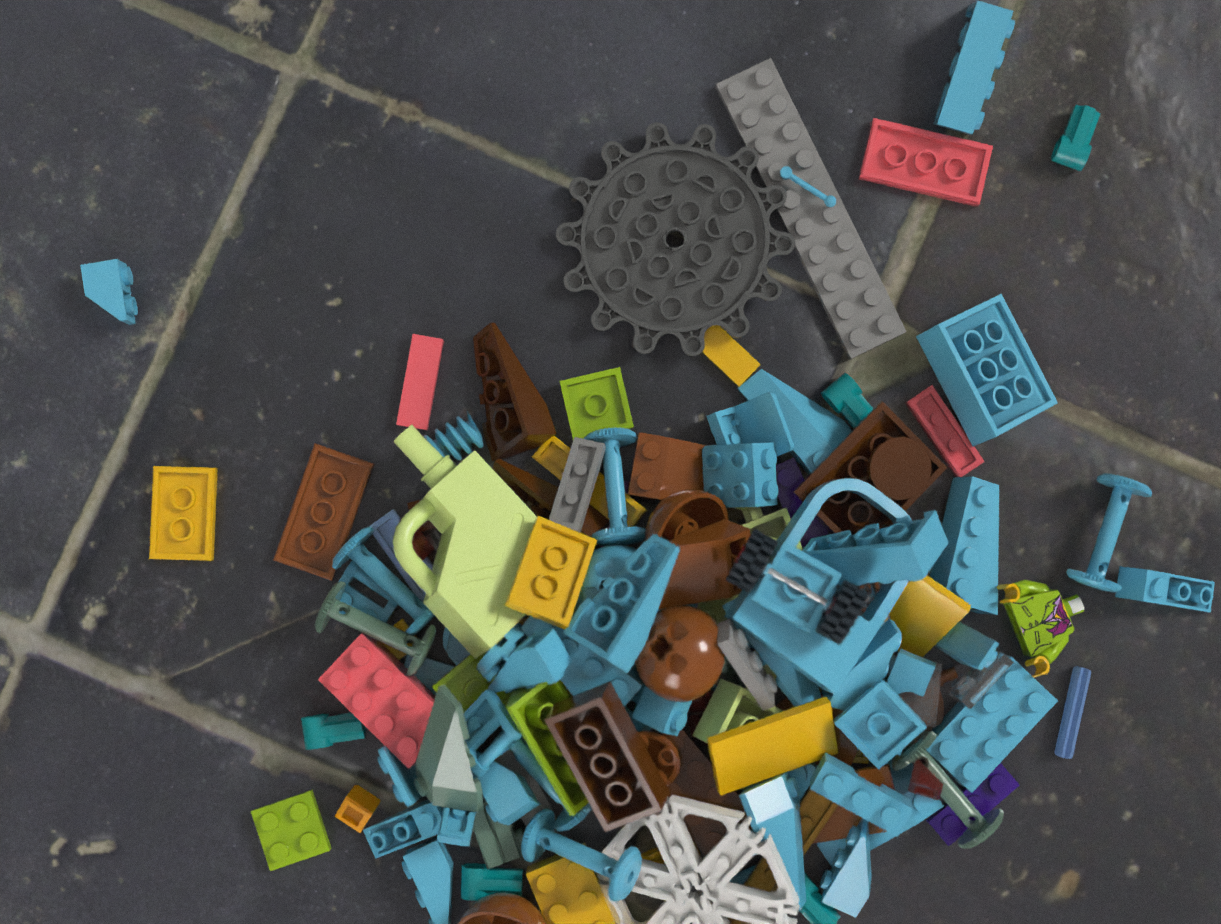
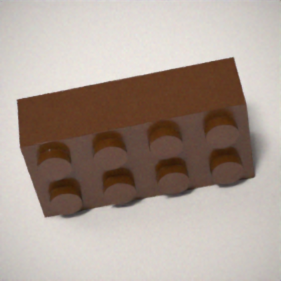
M611 681L553 705L545 718V722L605 832L662 811L669 795V790Z
M684 729L680 730L678 736L663 734L676 747L681 760L679 774L673 783L667 786L669 790L668 797L670 798L671 795L744 812L743 818L738 821L739 824H742L743 820L748 816L740 799V794L735 790L720 796L716 789L711 760ZM694 814L684 816V822L693 842L705 856L727 832L726 826L721 821ZM751 824L748 827L750 831L752 830Z

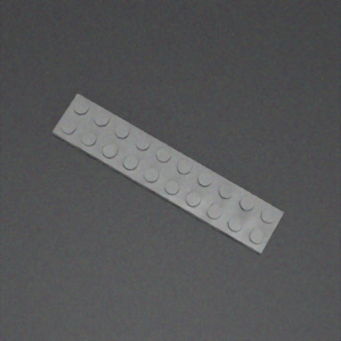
M769 58L717 83L715 88L744 147H752L758 152L759 160L755 169L764 188L780 185L787 193L785 204L775 210L786 232L790 233L795 239V251L849 360L906 333L907 331L772 59ZM785 166L790 167L792 173L825 195L834 196L836 198V205L827 207L822 199L790 179H782L780 177V170Z

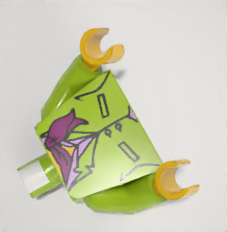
M1030 580L998 585L997 590L1003 589L1005 591V598L999 601L1005 607L1023 654L1030 657L1035 656V658L1026 660L1025 665L1035 666L1036 672L1032 675L1033 678L1047 674L1050 664L1059 656L1069 642V635L1074 632V626L1070 617L1084 612V606L1080 597L1076 594L1062 599L1058 590L1050 589L1045 583Z

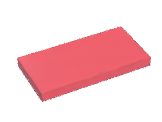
M873 118L858 179L978 207L983 193L993 145Z

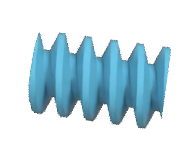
M468 411V421L465 422L459 416L456 417V428L448 422L445 423V434L436 428L434 430L435 440H432L427 435L423 436L443 457L452 455L458 461L462 459L461 449L469 455L473 452L472 443L479 448L484 447L482 435Z

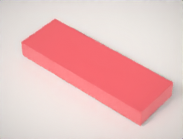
M417 334L412 335L396 425L403 427L413 425L416 429L428 431L444 344L443 339Z
M933 385L905 402L955 477H963L985 462L975 446H972L966 433Z

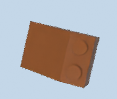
M639 432L628 495L662 501L671 494L684 490L704 491L702 449L707 445Z

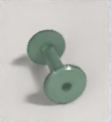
M342 581L336 583L327 594L315 621L316 631L321 633L331 618L412 656L413 659L408 668L407 675H415L423 665L433 645L437 632L435 626L432 624L429 626L422 640L340 601L346 583ZM407 643H411L413 646L409 647Z
M925 731L902 749L900 756L896 754L892 760V768L894 771H898L912 763L966 825L967 830L958 841L960 848H973L987 839L1000 826L1004 813L1000 808H996L983 816L926 751L935 741L937 734L934 731ZM919 759H924L926 762L922 763ZM969 817H974L976 820H970Z

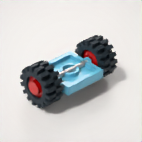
M754 529L748 541L737 555L726 581L750 593L762 574L764 577L751 600L808 633L811 632L822 610H825L815 632L840 645L856 623L855 621L865 606L869 593L844 580L836 593H834L832 599L829 598L842 576L840 572L785 541L770 564L768 563L778 541Z

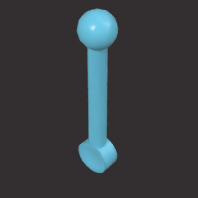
M785 166L780 170V177L782 179H790L822 199L827 207L836 205V198L834 196H827L792 173L790 167Z

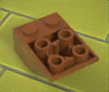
M723 519L669 541L678 546L680 551L658 609L731 598L740 594L742 589L726 581V578L741 548L750 537V529Z

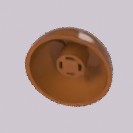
M684 490L671 494L663 499L652 511L646 525L645 542L653 534L671 541L723 519L728 520L725 504L717 496L701 490Z
M672 606L657 612L645 646L635 661L638 675L646 687L657 696L673 702H687L704 695L719 678L725 660V654L718 645L717 622L705 611L691 606Z
M495 893L482 897L469 906L458 924H546L540 911L527 899L510 893Z

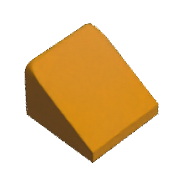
M354 785L334 817L361 833L381 800L359 785Z

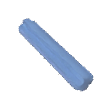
M1074 666L1054 751L1055 755L1061 758L1072 759L1091 677V670Z

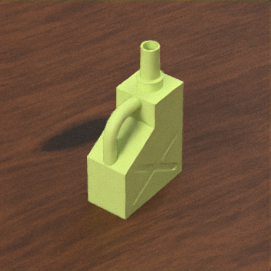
M410 425L394 440V443L424 475L421 481H424L431 490L397 524L393 537L395 557L407 574L426 593L423 604L476 659L490 650L526 615L505 606L537 516L475 450L459 465H456L449 458L450 455L443 457L413 425ZM427 520L442 534L432 571L417 556L412 545L414 533Z

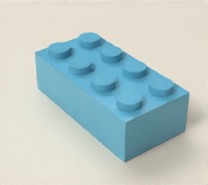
M1002 654L943 717L942 723L932 729L937 736L926 751L963 788L973 793L1058 700L1014 658Z

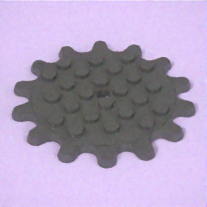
M654 122L646 129V144L643 150L637 153H630L620 143L609 141L605 143L601 150V156L607 165L605 176L597 181L584 177H577L571 181L569 192L572 197L581 202L584 207V214L576 222H567L559 225L556 230V238L562 245L577 248L581 254V261L576 268L565 274L563 282L566 289L570 292L576 293L583 290H592L598 295L599 305L591 316L592 325L598 331H607L615 323L626 321L634 327L633 345L636 351L641 354L651 353L661 336L673 334L679 338L683 352L686 355L698 356L705 348L704 335L708 328L715 325L722 326L731 336L741 338L748 333L750 328L749 321L743 311L746 301L756 297L772 302L781 296L782 286L780 282L768 274L767 263L774 256L790 254L795 248V239L790 233L774 230L770 225L769 217L775 209L785 204L787 193L780 185L760 188L753 184L751 172L759 160L758 152L754 148L742 147L734 155L724 157L717 153L715 149L716 131L712 126L708 124L699 125L695 129L691 140L686 144L680 145L670 139L667 127L664 124ZM672 232H679L684 237L683 244L679 247L671 248L666 243L667 236Z

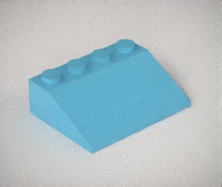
M1002 294L916 336L973 447L1001 435L1058 403Z

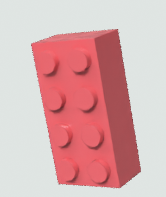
M361 633L318 680L409 769L415 766L436 696L415 675L408 676V669L380 641Z

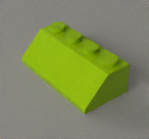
M561 680L553 684H547V682L539 683L530 689H526L525 686L519 687L512 691L506 709L570 816H574L589 802L545 722V718L553 705L570 698V695Z

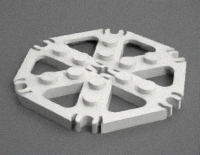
M671 795L670 798L667 797L662 811L625 824L601 852L619 860L621 854L623 855V852L626 850L625 844L641 826H647L666 864L642 859L641 870L631 892L665 900L645 922H638L632 917L624 899L618 902L610 900L608 896L610 878L599 873L597 874L600 886L617 924H690L691 922L693 924H730L728 918L751 924H797L798 920L790 918L787 914L797 915L800 900L771 834L766 840L761 842L766 832L764 827L759 832L753 833L748 829L753 819L752 817H746L742 824L738 823L743 818L744 812L675 795ZM687 814L721 821L727 829L726 834L702 860L684 822V816ZM754 854H760L766 858L777 882L778 889L775 892H768L729 881ZM694 886L696 890H702L701 896L697 892H691V888Z

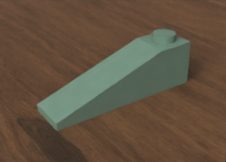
M444 684L438 687L415 763L416 779H414V785L418 793L422 797L426 795L433 806L479 812L483 810L482 787L478 778L473 779L471 767L475 766L476 762L465 742L469 738L462 705Z

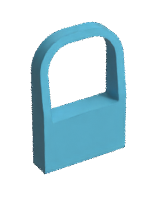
M846 478L825 482L816 487L803 501L777 539L778 544L768 563L771 564L784 541L794 547L797 546L824 502L835 493L848 491L859 495L885 514L894 524H896V519L909 515L878 489L864 481ZM762 574L750 593L744 590L741 591L724 617L731 619L736 626L823 690L836 694L886 620L909 580H898L883 584L863 615H859L853 628L850 629L849 634L840 645L815 632L825 610H822L811 632L808 633L751 600L764 577Z

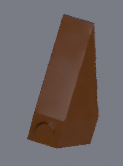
M489 323L473 337L476 371L482 377L484 394H479L480 405L485 404L487 422L482 423L483 435L491 459L496 461L497 459L502 460L537 448L557 433L545 401L496 323Z
M497 459L492 469L536 516L549 520L559 487L508 462ZM589 504L580 533L592 537L594 533L607 529L610 521Z

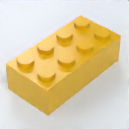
M557 854L529 865L526 870V876L546 924H617L600 886L599 878H597L598 873Z

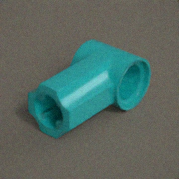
M1075 105L1073 107L1064 133L1059 137L1053 149L1051 161L1077 171H1081L1084 168L1092 148L1089 144L1100 117V113L1095 108L1087 105Z
M843 373L821 392L828 405L838 414L841 413L853 428L873 410V407L862 396L863 392L859 385L847 373Z
M351 712L331 716L326 713L301 718L305 750L332 746L333 743L366 738V727Z
M482 863L462 865L461 899L477 901L482 897L495 893H510L522 897L523 869H487L486 865Z
M805 873L806 903L799 911L811 924H836L841 917L835 908L821 902L822 895L819 893V888Z

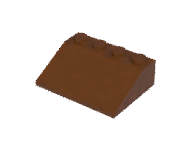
M880 401L793 493L803 503L816 487L831 480L850 478L872 485L867 471L870 453L882 441L891 437L902 436L916 440L925 447L931 458V476L929 483L921 493L911 499L896 500L889 498L906 511L947 467L883 401ZM841 491L829 497L815 516L830 534L850 530L851 534L854 535L868 525L878 523L880 528H885L894 524L891 519L865 499L848 491Z

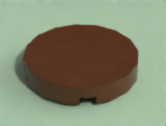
M902 436L887 438L870 453L867 464L868 478L871 484L888 498L896 500L911 499L921 493L929 483L932 472L931 458L925 447L914 439Z

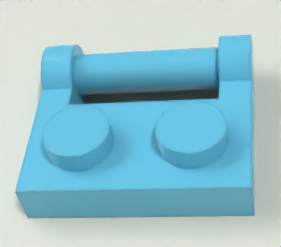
M352 560L338 581L346 583L340 601L387 623L398 607V604ZM353 578L388 600L386 606L383 608L349 585Z
M485 690L463 713L469 738L465 742L476 762V765L471 767V771L479 777L484 776L490 769L489 765L513 740L517 741L522 737L518 727L494 690ZM501 725L504 732L479 756L476 752L478 747Z

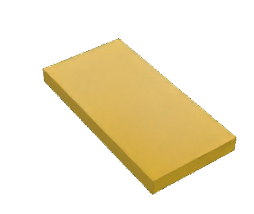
M826 696L707 738L716 789L720 796L819 761L825 752L831 756L838 754L831 702Z

